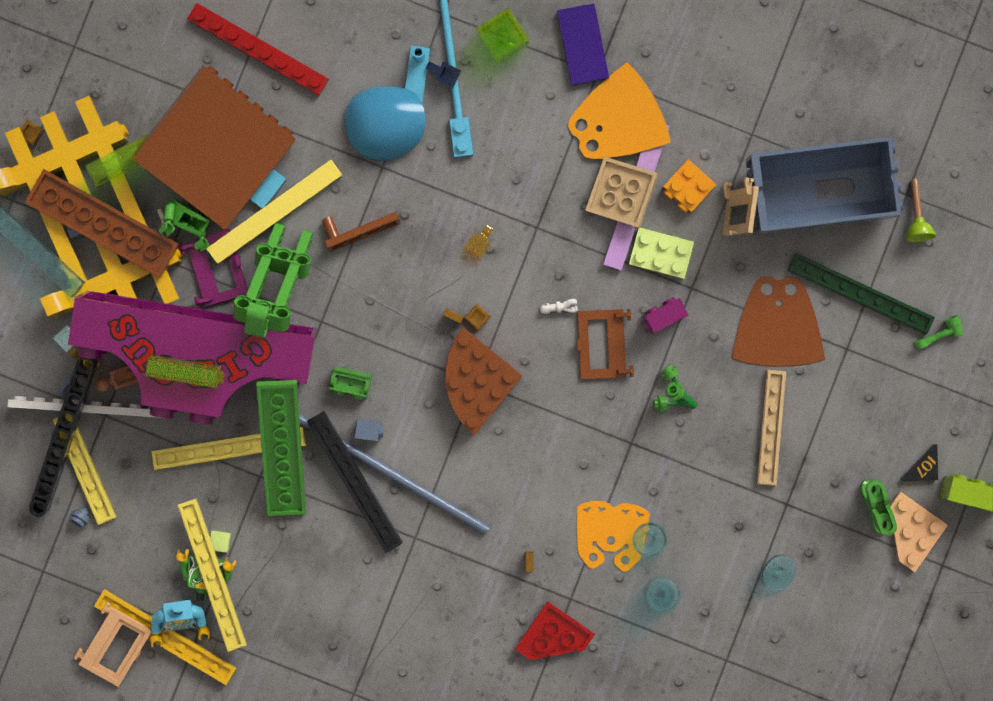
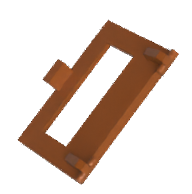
M623 309L578 311L579 339H577V351L580 354L581 379L626 378V373H630V377H634L633 365H630V369H626L624 317H627V321H631V309H627V313H623ZM588 320H607L609 369H590Z

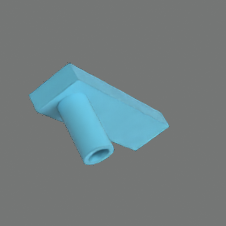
M411 46L405 89L418 95L423 104L427 76L426 66L429 62L430 48Z

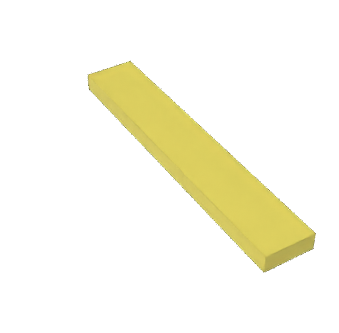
M67 413L65 415L66 419L73 422V416ZM58 418L53 419L55 426ZM77 426L68 457L95 520L100 525L117 516ZM60 431V437L66 440L67 434Z

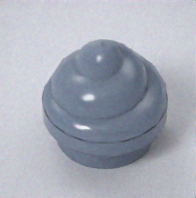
M84 507L73 511L70 522L80 528L87 525L89 522L87 508Z

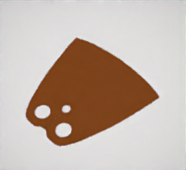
M763 276L755 282L740 319L732 359L767 366L804 365L825 360L816 315L808 293L799 278L785 277L782 280H776L772 276ZM764 283L772 285L773 292L770 295H764L761 292V286ZM792 283L797 287V292L794 295L786 294L785 286ZM777 300L782 301V305L779 307L775 304Z

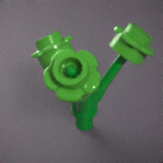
M669 365L662 370L663 375H661V378L664 377L666 382L670 379L673 381L665 390L666 396L672 401L667 402L666 396L660 397V395H657V399L653 400V407L658 413L666 412L667 406L683 405L686 408L690 407L692 409L697 407V402L687 395L682 384L675 378L679 374L676 369L677 366L672 367V365Z

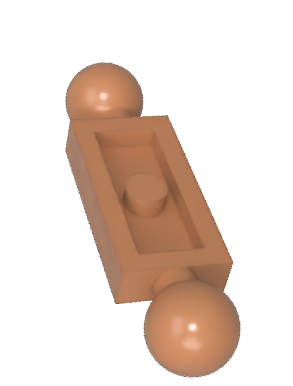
M125 365L109 371L110 378L98 377L95 380L94 386L96 390L105 392L109 389L110 385L113 386L114 390L138 381L130 367Z

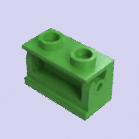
M334 366L329 389L333 390L332 394L344 396L345 392L352 394L351 398L362 400L363 397H368L372 375Z

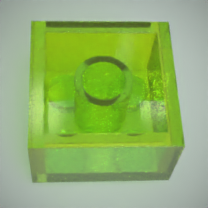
M509 7L476 28V33L497 64L529 44L530 39Z

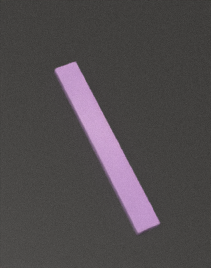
M663 146L642 151L636 167L655 172ZM617 222L603 265L619 271L622 270L636 227Z

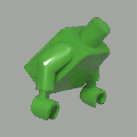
M172 198L164 207L163 221L165 224L159 228L160 234L166 231V236L168 237L175 230L174 224L197 235L199 241L194 243L196 250L200 249L201 252L209 247V243L205 239L206 227L211 220L192 206Z

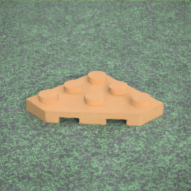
M899 491L889 505L897 523V530L893 534L897 549V559L910 570L916 572L948 525Z

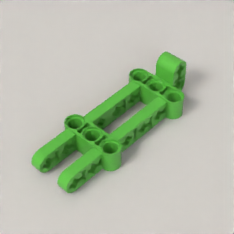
M275 223L268 243L257 245L254 262L257 270L247 295L238 296L234 301L233 317L236 321L245 323V334L265 338L268 329L278 332H284L289 329L291 310L288 308V304L298 278L303 279L309 275L311 257L308 255V251L312 243L313 232L303 230L297 248L294 251L280 247L286 226ZM270 271L286 275L275 303L259 299Z

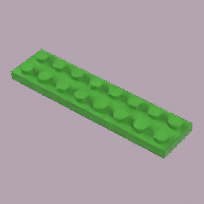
M297 380L259 381L256 386L267 516L306 514Z

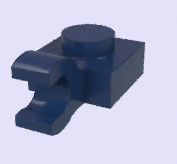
M428 62L426 69L437 74L435 80L454 88L461 73V70L445 62H442L441 66Z

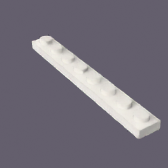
M15 396L14 399H8V407L61 411L64 399H53V402H45L46 398L34 397V401L26 400L25 396ZM72 400L73 403L79 404V400ZM91 401V405L84 404L82 410L84 413L155 417L150 415L151 406H149V409L141 408L140 404H130L129 407H122V403H110V406H103V402Z

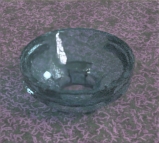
M644 523L633 534L634 548L644 557H657L667 547V533L663 527L656 523ZM647 533L653 536V542L649 545L643 542V536Z

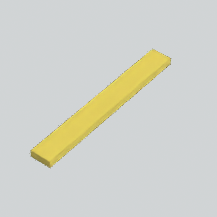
M332 160L328 161L209 246L207 250L219 265L271 228L275 223H278L343 176Z
M300 427L301 446H306L304 427ZM261 434L151 451L154 470L262 453Z
M196 498L179 504L178 508L227 651L230 652L244 647L247 643L198 500Z

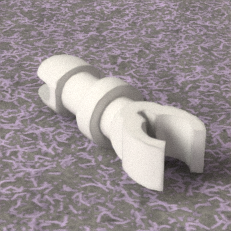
M569 299L564 303L558 301L556 302L557 304L544 303L540 306V312L543 314H550V312L554 311L561 313L563 310L568 312L578 311L577 306L570 307L571 304H577L576 299Z

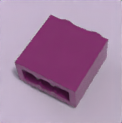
M672 297L662 303L663 307L658 309L655 306L645 312L646 316L643 317L644 321L641 322L645 331L653 334L688 316L681 299L675 300Z

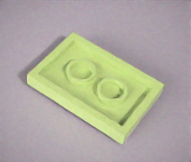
M638 228L629 265L685 279L694 242Z

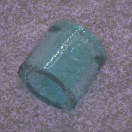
M656 576L646 583L643 596L653 611L668 613L678 606L681 593L678 586L671 579L665 576ZM658 588L661 590L665 589L664 598L656 597Z

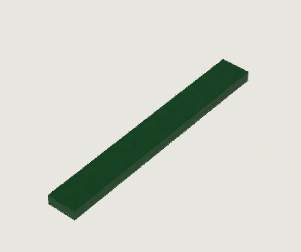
M794 254L787 271L925 335L928 334L935 319L930 314L800 254Z

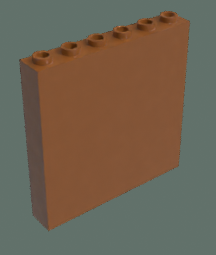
M202 65L131 158L226 230L296 139L292 136L293 132L286 126L281 128L277 124L279 121L271 114L269 116L265 115L262 112L264 108L256 102L254 104L250 103L247 100L249 98L248 95L241 90L239 92L235 91L232 88L234 84L228 79L224 78L222 80L217 76L219 72L209 65L207 68Z

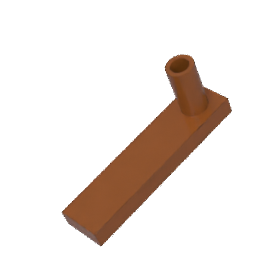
M394 212L339 235L332 216L322 219V224L328 236V240L325 243L330 252L401 223L397 213Z

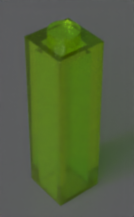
M150 354L148 356L145 376L218 388L219 384L224 382L225 372L222 371V366Z

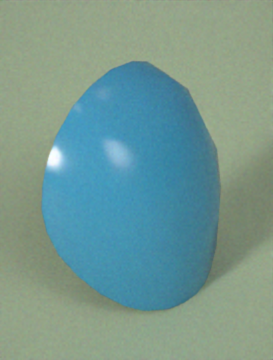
M377 86L365 89L355 95L347 106L345 114L347 137L352 147L360 155L368 159L387 161L399 158L415 148L423 137L425 113L422 102L414 92L401 87Z

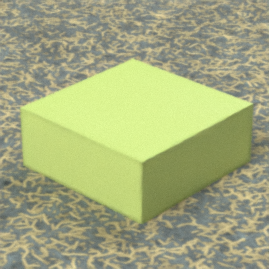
M211 530L210 538L214 550L227 553L231 533Z

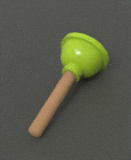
M912 179L910 182L914 219L913 224L907 230L905 240L908 242L932 240L936 237V232L933 231L931 225L925 222V219L922 217L918 179Z

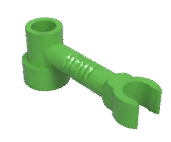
M959 315L944 320L946 329L915 341L917 349H922L951 334L953 338L963 335L964 332L960 325L961 319Z

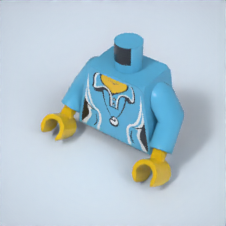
M191 600L162 604L160 610L154 613L151 618V633H153L149 636L151 646L153 647V643L158 641L160 647L162 646L163 642L159 634L160 632L195 628L197 626L199 627V640H202L201 635L203 634L208 635L209 639L210 630L206 626L207 623L203 609L193 605Z

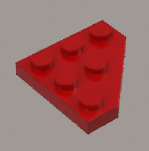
M547 601L515 647V650L530 660L583 651L595 633Z

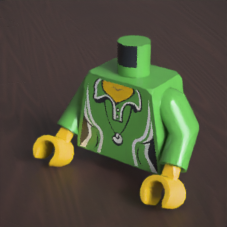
M178 549L176 559L179 561L184 581L188 583V587L196 589L195 600L206 601L207 590L195 555H189L188 549H186L185 554H182L180 549ZM229 557L225 561L218 559L226 584L231 579L233 569L237 563L234 560L233 564H230L228 562Z

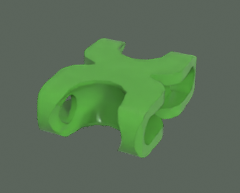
M868 479L863 481L860 485V491L865 506L868 509V516L873 530L876 533L887 536L894 534L897 530V523L889 506V498L884 484L877 480Z

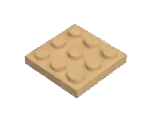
M604 157L585 211L640 229L659 174Z

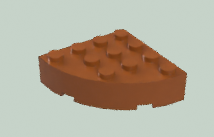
M462 327L454 339L448 354L446 387L455 414L461 423L475 435L520 380L522 375Z

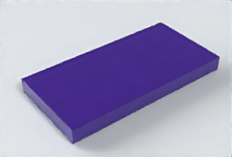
M595 4L557 10L571 86L609 79Z

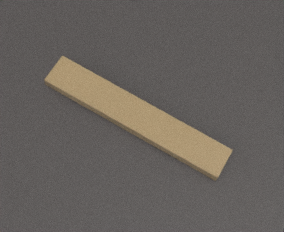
M766 370L757 484L777 486L786 371Z

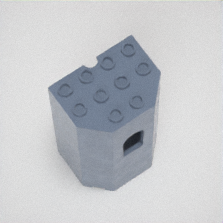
M891 137L751 154L746 159V168H750L747 171L746 177L754 178L752 186L759 187L754 224L757 225V227H754L755 235L892 219L901 215L903 202L899 200L898 193L901 191L900 181L895 179V173H898V163L894 161L893 153L896 152V147ZM847 178L853 182L854 191L850 196L818 200L816 181Z

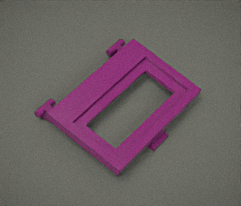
M226 229L206 235L205 239L209 245L214 244L231 230ZM199 238L186 241L187 245L178 243L180 244L179 250L181 254H185L184 250H189L203 299L194 297L197 309L201 308L200 304L204 303L205 307L235 299L238 296L247 295L248 288L241 268L240 256L237 252L228 258L237 288L219 293L207 251L201 252L200 249L196 250L194 247V243L199 241Z

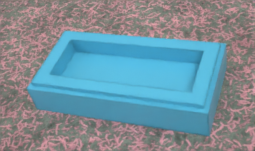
M273 169L250 200L259 207L264 208L287 179Z

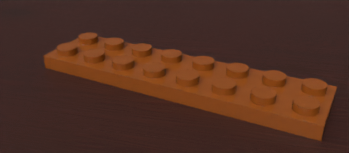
M45 169L42 170L24 202L159 278L162 277L180 245Z

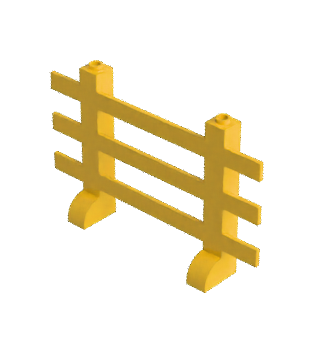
M90 96L75 102L89 133L68 142L55 111L40 117L54 149L33 158L20 127L5 133L19 165L0 169L1 196H6L26 186L31 191L43 169L52 174L63 170L70 184L91 195L78 163L99 155L124 214L147 226L113 149L128 141V130L124 124L121 125L118 121L103 127ZM39 211L72 284L70 289L58 291L40 298L48 317L58 318L72 312L75 297L87 290L106 294L117 292L119 296L137 298L132 284L150 276L153 277L164 303L169 304L179 299L167 271L168 268L182 263L180 257H183L179 247L162 277L159 278L131 261L122 265L118 254L96 243L108 272L87 281L63 224Z

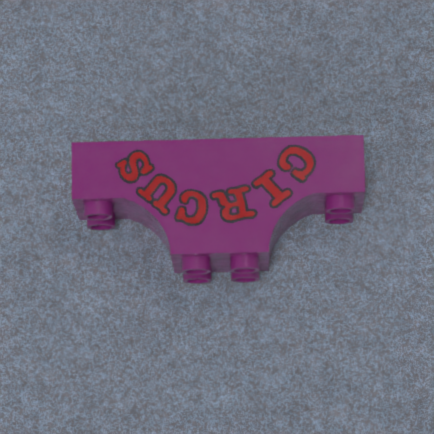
M87 290L75 297L68 345L77 346V355L81 357L101 359L102 354H107L108 351L122 359L136 376L141 390V405L151 406L150 415L160 418H173L174 412L182 411L190 413V422L211 425L213 418L221 417L229 397L238 388L250 381L263 377L274 378L276 381L297 380V389L300 383L307 384L317 328L290 324L289 329L284 332L268 329L265 338L245 334V323L236 321L233 314Z

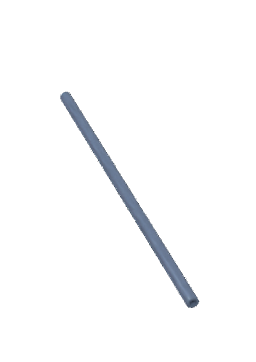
M299 414L300 425L313 433L307 423L309 419ZM342 439L351 456L486 535L490 526Z

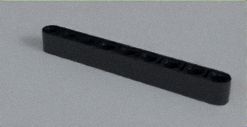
M80 357L76 362L29 505V511L35 517L43 516L51 507L98 365L97 359ZM84 359L91 362L90 368L84 366ZM78 377L85 380V386L78 384ZM72 395L79 398V404L73 403ZM66 413L73 416V422L66 419ZM60 431L67 434L66 440L60 437ZM54 449L61 452V457L55 456ZM48 467L54 468L55 475L48 472ZM42 485L48 486L50 492H45L42 489ZM36 503H41L44 510L38 509Z

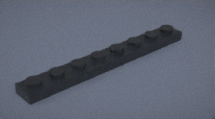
M322 411L307 420V423L385 553L401 545L403 541L326 412Z

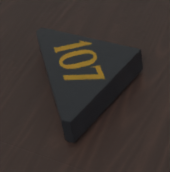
M933 444L916 461L911 469L901 477L902 481L938 480L937 444Z

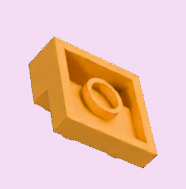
M688 159L662 189L665 190L663 193L670 200L675 199L679 203L677 206L686 213L688 211L691 213L716 184Z

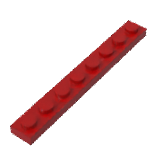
M198 3L195 4L187 18L191 23L320 96L329 80L327 77Z

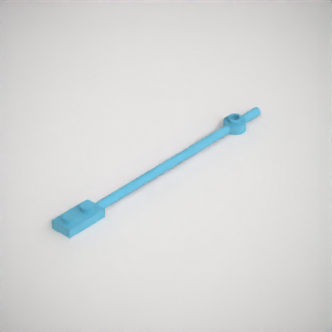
M440 0L447 61L449 65L456 68L447 0ZM457 79L454 88L451 87L455 119H449L454 158L473 156L469 118L462 117Z

